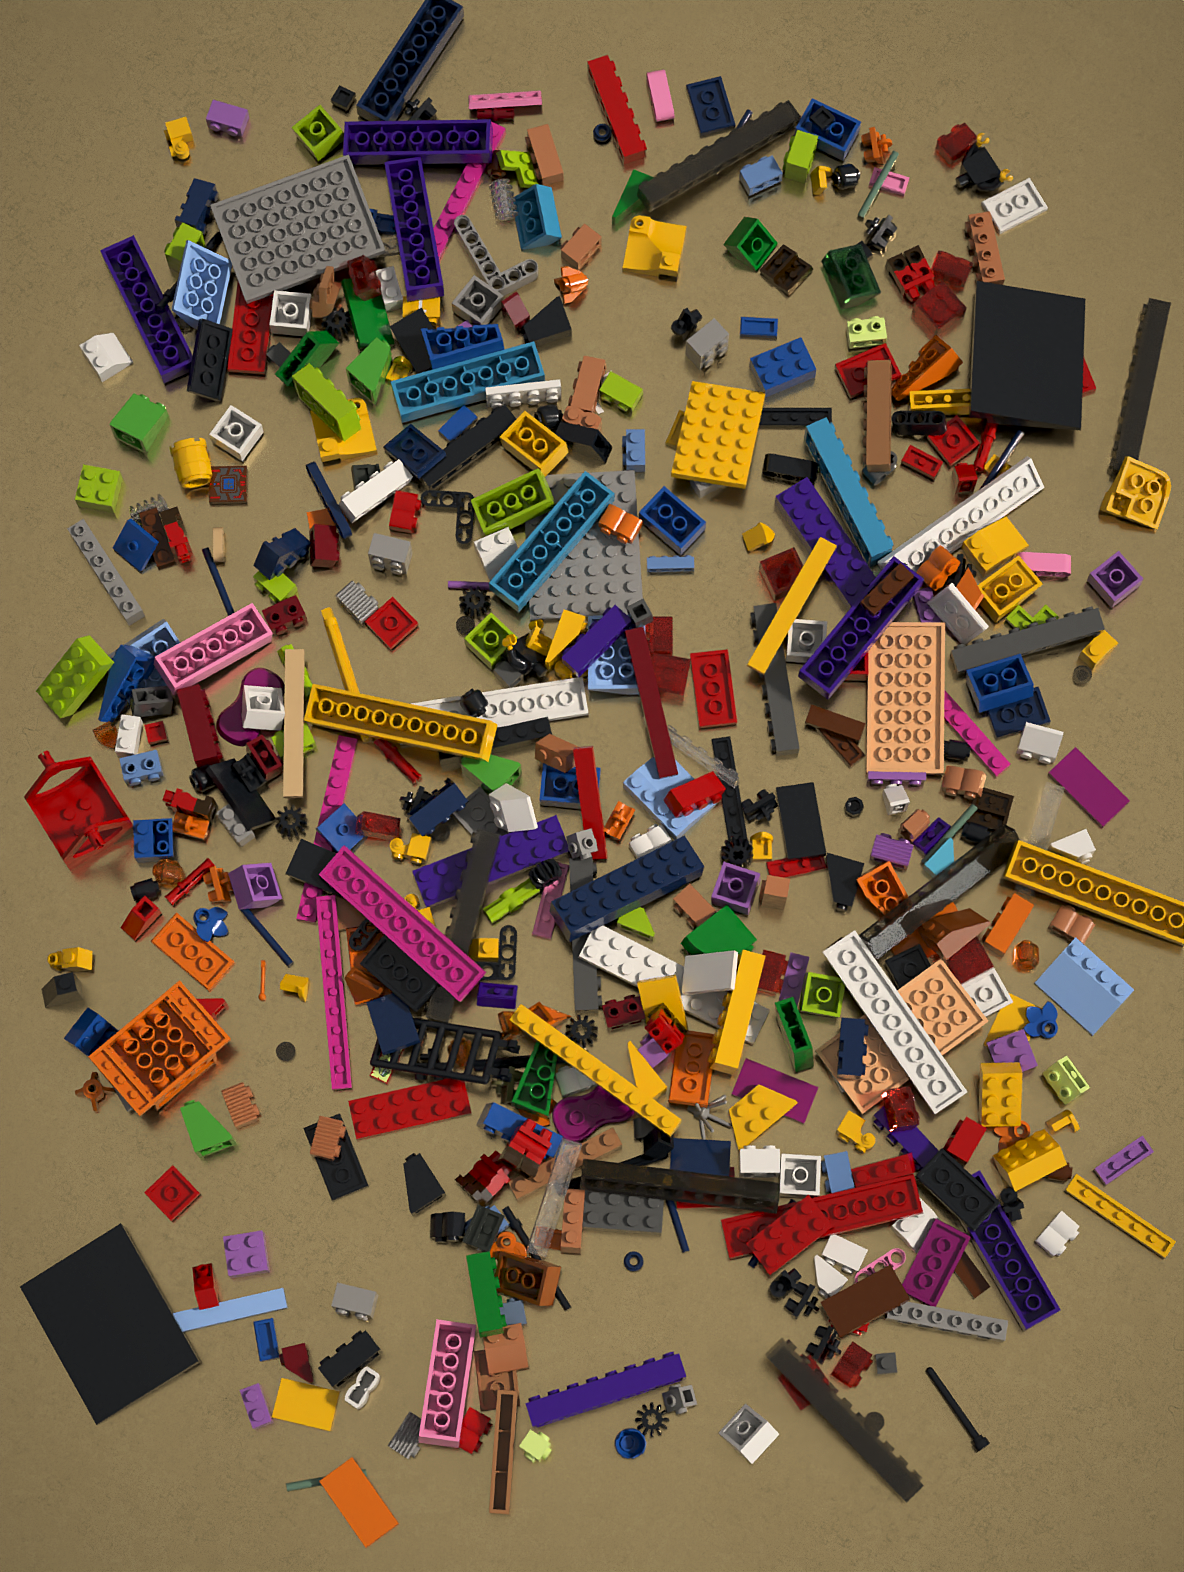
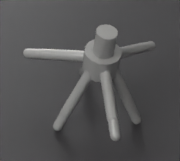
M726 1095L710 1102L707 1108L700 1107L698 1103H695V1106L688 1105L687 1110L699 1118L703 1140H706L704 1124L710 1132H714V1129L706 1120L707 1117L728 1127L732 1126L731 1123L709 1114L710 1108L727 1103L726 1100H723L726 1098Z

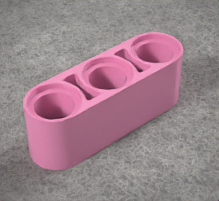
M665 70L647 72V83L656 122L674 119V109Z
M1020 552L1016 554V557L1019 555L1036 576L1068 577L1071 575V556L1068 554Z
M899 1248L892 1249L856 1273L854 1284L858 1282L859 1275H866L868 1277L874 1274V1266L876 1264H881L884 1268L891 1264L893 1270L898 1269L905 1262L906 1255L904 1251ZM893 1253L901 1256L900 1263H894L891 1260Z

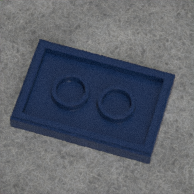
M721 76L686 85L700 136L735 128L736 124Z
M409 424L383 446L385 452L396 461L400 460L407 470L418 479L446 456L443 449L412 424Z
M1039 686L1034 688L1032 697L986 711L995 739L1022 732L1026 722L1039 726L1051 722Z
M391 993L366 1002L383 1055L420 1043L410 1008L398 996Z
M673 1138L674 1148L671 1150L670 1176L729 1179L731 1141Z

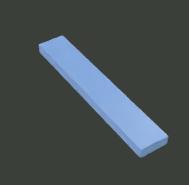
M284 1288L219 1302V1306L199 1310V1307L173 1314L183 1332L288 1307Z

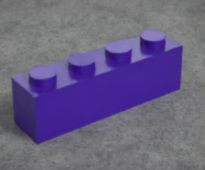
M618 606L608 607L603 612V617L599 621L595 620L589 626L590 630L585 635L582 633L576 639V644L572 648L568 647L562 653V663L578 678L625 633V630L632 626V619Z
M889 1100L873 1115V1124L880 1131L883 1129L888 1134L886 1136L893 1145L897 1144L901 1148V1154L912 1152L918 1172L939 1151L892 1100Z

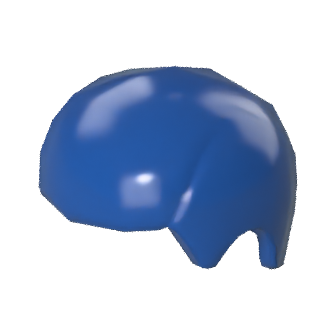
M626 1428L617 1434L615 1447L622 1457L634 1459L645 1451L647 1443L645 1436L639 1430Z

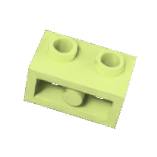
M873 316L864 320L854 318L847 321L846 332L849 349L879 346L886 343L887 333L884 317Z
M1068 1056L1058 1060L1042 1073L1047 1083L1052 1086L1058 1098L1065 1105L1090 1088Z
M531 1429L519 1445V1448L525 1452L524 1456L533 1463L535 1460L539 1462L541 1459L546 1460L552 1451L550 1449L551 1443L548 1442L550 1440L549 1437L540 1431L537 1434Z

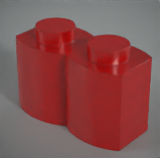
M396 490L389 530L412 534V530L416 529L418 518L415 517L416 511H420L421 500H418V494Z
M469 1407L462 1422L459 1449L470 1455H473L474 1452L478 1453L483 1444L480 1441L484 1434L488 1435L492 1428L491 1418Z

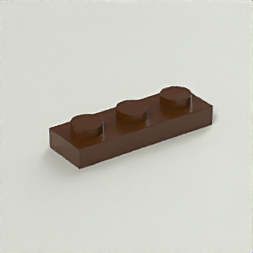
M157 507L139 512L144 530L159 541L153 552L157 567L174 562L175 559Z
M900 563L860 604L874 617L914 578V575Z

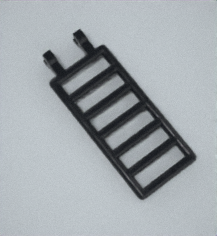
M413 1018L415 1026H419L417 1033L420 1043L413 1045L408 1064L397 1063L401 1050L393 1052L390 1061L379 1060L381 1048L378 1038L370 1060V1065L373 1067L486 1085L490 1078L511 1082L512 1074L509 1073V1068H493L498 1049L519 1054L520 1045H517V1040H502V1033L500 1031ZM426 1029H437L427 1066H416ZM445 1031L456 1032L445 1070L434 1069ZM463 1034L474 1035L464 1073L453 1072ZM482 1036L493 1038L482 1076L471 1075Z

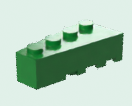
M536 1042L512 1099V1106L548 1120L557 1055L539 1042Z
M490 1251L466 1255L480 1338L503 1334V1327H506L507 1324L505 1314L501 1315L500 1308L503 1307L502 1296L497 1295V1288H500L498 1276L494 1277L493 1269H497L495 1257L491 1258Z

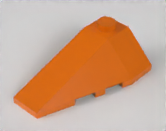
M935 335L921 348L918 359L911 361L908 365L910 367L908 372L901 375V378L893 385L891 395L897 401H900L909 396V391H919L949 376L959 368L963 361L948 344Z
M890 861L876 865L856 879L864 896L905 936L911 938L919 933L917 930L923 926V923Z

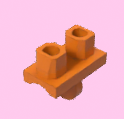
M875 127L869 128L870 132L861 135L864 147L872 145V149L864 151V158L867 163L876 161L878 165L884 164L882 150L883 153H888V148L893 145L892 140L886 139L885 134L879 135Z
M618 801L604 826V833L620 840L635 809Z
M176 812L172 824L173 832L204 840L210 821Z
M215 866L209 868L210 872L203 875L205 884L208 886L214 884L215 890L208 892L209 901L230 902L229 892L233 891L228 872H224L223 868H216Z

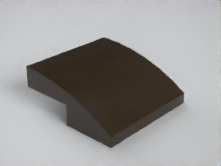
M784 244L760 269V272L770 282L787 295H790L813 271L812 265L799 258L797 252Z
M983 787L981 797H975L972 801V804L978 809L967 822H974L987 826L990 829L1004 832L1014 796Z

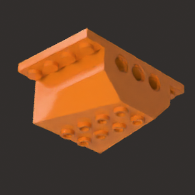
M179 980L96 1049L88 1058L140 1117L152 1106L158 1111L217 1061L216 1052L226 1045L231 1038Z

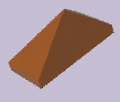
M352 967L344 978L355 1002L379 997L386 988L378 979L355 967Z

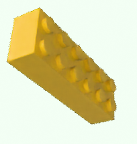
M742 950L738 954L735 989L727 991V994L723 997L722 1006L724 1010L718 1017L717 1025H720L713 1037L712 1043L715 1044V1047L709 1053V1069L731 1075L738 1069L765 955L747 950Z

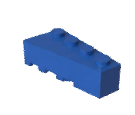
M498 324L473 325V327L464 328L463 326H456V328L448 329L437 327V329L431 330L421 328L432 370L504 350Z
M491 1102L485 1105L476 1125L484 1128L483 1130L491 1134L495 1133L501 1136V1139L509 1142L516 1128L521 1126L527 1118ZM536 1123L533 1132L539 1135L541 1129L545 1127ZM549 1130L552 1132L549 1142L552 1144L544 1160L554 1158L563 1136Z

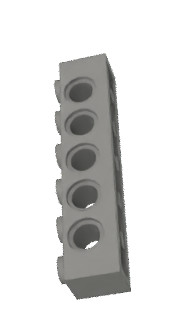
M82 519L67 528L127 624L130 626L145 617L140 605L85 520Z
M906 1302L885 1315L886 1321L997 1342L1005 1341L1008 1320L913 1302Z

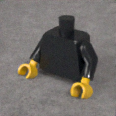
M985 133L977 135V142L972 144L961 161L960 172L962 175L955 178L960 188L969 184L973 191L992 192L1003 185L1004 181L1010 182L1013 180L1011 175L1006 178V174L1010 170L1003 169L1000 171L985 146L981 147L982 144L989 143V138H986L983 142L981 141Z
M543 620L531 621L529 629L532 630L534 626L543 629ZM529 633L519 639H516L514 634L507 635L502 640V645L507 648L501 656L510 666L516 668L523 675L534 671L539 677H542L548 671L542 664L547 656L526 647V639Z

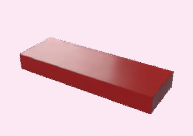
M824 856L788 861V858L766 862L768 875L791 878L827 869Z

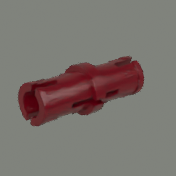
M514 108L477 109V120H514Z

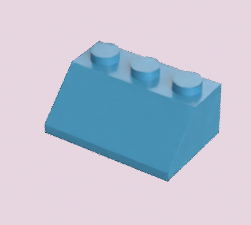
M535 184L511 199L522 250L548 246L562 238L552 187Z

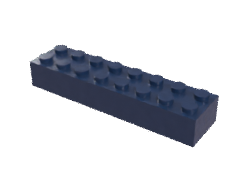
M425 0L356 104L359 116L368 121L397 120L406 106L405 103L407 100H410L464 17L462 5L453 0Z
M684 835L551 901L549 911L568 942H571L701 877L704 865Z

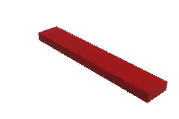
M593 746L574 747L573 754L583 829H592L594 838L597 841L598 851L591 853L592 859H606L608 856Z

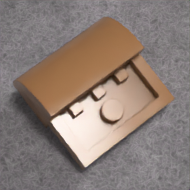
M326 266L325 272L321 273L319 284L314 288L313 298L310 299L309 304L313 317L321 318L328 316L333 311L342 283L334 282V267Z

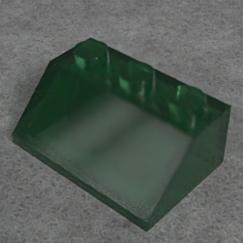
M861 244L829 250L821 260L841 310L856 307L881 294Z

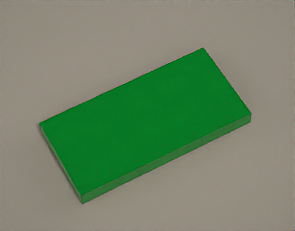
M377 277L343 279L341 281L358 349H365L376 337L381 341L385 340L390 347H393L395 343Z

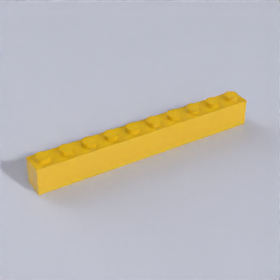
M520 1004L509 1019L516 1027L670 1138L681 1124L682 1119L522 1004Z

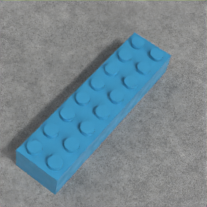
M533 341L391 381V387L401 421L404 423L486 400V387L545 381V374L535 342Z
M826 417L806 426L804 440L815 462L818 463V468L867 565L871 568L878 565L877 562L892 552L893 542L890 536H886L884 532L885 526L881 519L878 520L876 508L873 503L870 504L867 498L869 495L866 488L861 487L859 483L860 477L856 470L853 471L851 467L852 461L848 454L845 455L843 451L844 445L840 438L837 439L835 427Z
M584 471L489 582V589L517 612H520L603 515L608 505L615 501V493Z

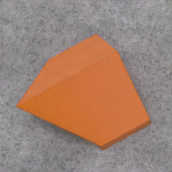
M968 567L956 588L976 610L984 595L981 593Z
M540 1001L528 1008L554 1028L572 1017L544 1006Z

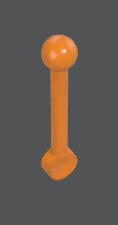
M261 960L259 1000H265L266 998L264 994L265 960Z

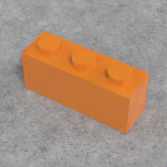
M1015 893L1012 898L1009 896L1006 898L1002 905L1005 907L1002 914L997 913L992 921L995 923L992 930L988 928L982 937L985 939L983 946L1001 957L1004 956L1034 907L1032 903Z

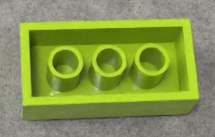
M309 363L292 375L298 397L340 439L346 441L361 429L359 422L361 419L356 412L357 407L354 402L348 401L344 393L340 389L337 390L329 378L325 379L319 368H314Z
M539 468L471 499L483 533L486 536L507 527L509 529L517 527L551 511L556 505L547 480Z
M90 635L77 638L36 692L59 718L73 715L111 668L114 661Z

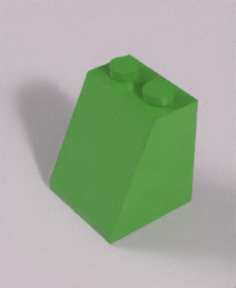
M377 337L346 367L348 382L374 405L378 403L386 382V376L392 365L390 345L385 340L381 341Z
M133 393L109 425L115 438L147 453L169 415L163 404L158 402L155 404L145 395Z
M491 754L489 762L462 757L461 759L462 773L478 787H481L486 794L492 793L506 783L512 786L522 774L519 762Z
M188 1101L180 1108L194 1151L199 1158L236 1145L232 1135L199 1101Z

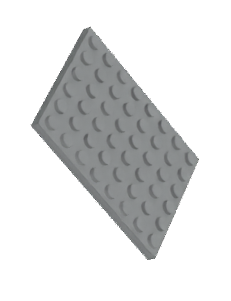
M349 154L210 205L247 304L274 294V290L283 291L319 278L321 273L325 272L326 266L334 267L335 272L386 253Z
M635 470L589 473L615 493V501L612 505L638 518ZM583 473L556 474L545 477L556 504ZM549 512L525 522L526 539ZM600 517L529 600L530 622L538 619L543 621H559L563 609L583 615L585 619H588V616L602 615L608 607L612 608L614 605L618 606L628 615L627 607L643 599L639 532L632 544L621 543L617 540V536L612 534L606 535L600 531L601 528H599L598 524L601 519Z

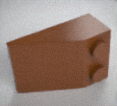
M971 908L931 918L917 931L928 948L948 960L991 925V923Z
M500 1251L495 1276H498L500 1288H497V1291L538 1306L553 1305L561 1266Z

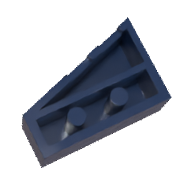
M194 178L186 194V203H182L180 207L183 211L180 216L175 217L176 227H180L182 223H185L201 231L203 235L205 234L207 229L206 221L208 218H211L213 212L210 205L217 201L219 194L214 183Z
M296 528L283 533L280 539L277 537L272 538L273 542L271 543L267 541L262 543L253 566L269 580L275 576L279 577L286 568H292L300 558L303 560L309 554L311 542Z
M449 778L444 781L446 784L440 790H433L431 797L425 801L422 800L406 815L421 836L431 834L435 830V826L439 823L447 822L451 818L450 815L452 813L461 811L466 806L465 803L468 802L457 785Z
M841 1017L837 1078L861 1080V1075L865 1076L866 1064H862V1058L867 1054V1044H863L864 1036H868V1025L865 1024V1019Z

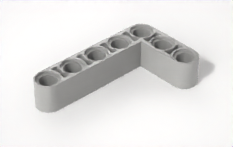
M466 215L456 217L454 221L456 235L483 282L492 288L495 285H501L500 289L495 290L505 296L537 279L538 264L533 259L525 260L500 273L469 217ZM465 224L467 227L459 228V225ZM470 239H474L476 242L471 244L467 241ZM479 254L484 255L481 259L476 258ZM528 268L534 269L531 273L526 272ZM488 269L493 270L491 274L485 273ZM513 276L518 277L516 281H511L509 278Z

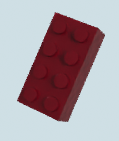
M199 684L177 689L196 766L220 763L223 755L219 743L215 742L219 741L214 725H211V723H214L210 707H207L210 703L205 689L201 690Z

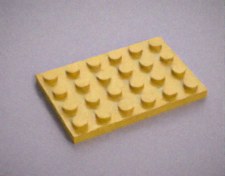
M692 381L671 477L746 489L765 393Z

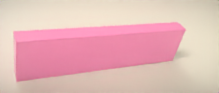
M541 91L468 96L469 109L542 105Z
M558 863L562 871L561 877L543 889L532 936L551 940L556 921L549 911L551 901L561 897L563 894L569 865Z

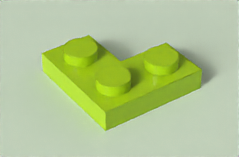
M500 150L496 153L501 170L515 171L520 187L530 188L538 184L529 152Z
M1046 604L1034 617L1030 616L1018 605L1005 620L1014 628L1023 630L1027 629L1029 624L1038 622V625L1046 623L1045 620L1056 617L1058 620L1059 616Z

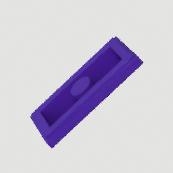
M938 817L912 844L925 857L951 826Z
M479 982L477 1006L515 1009L518 985Z

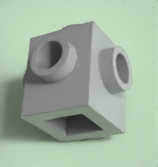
M592 829L566 836L572 858L580 857L581 860L592 857L591 853L598 851L597 841L594 838Z
M680 1384L669 1387L670 1391L662 1393L667 1413L673 1411L676 1412V1415L688 1412V1407L697 1405L692 1385L683 1387Z

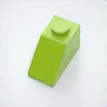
M639 907L618 919L617 927L650 940L654 939L655 933L644 908Z

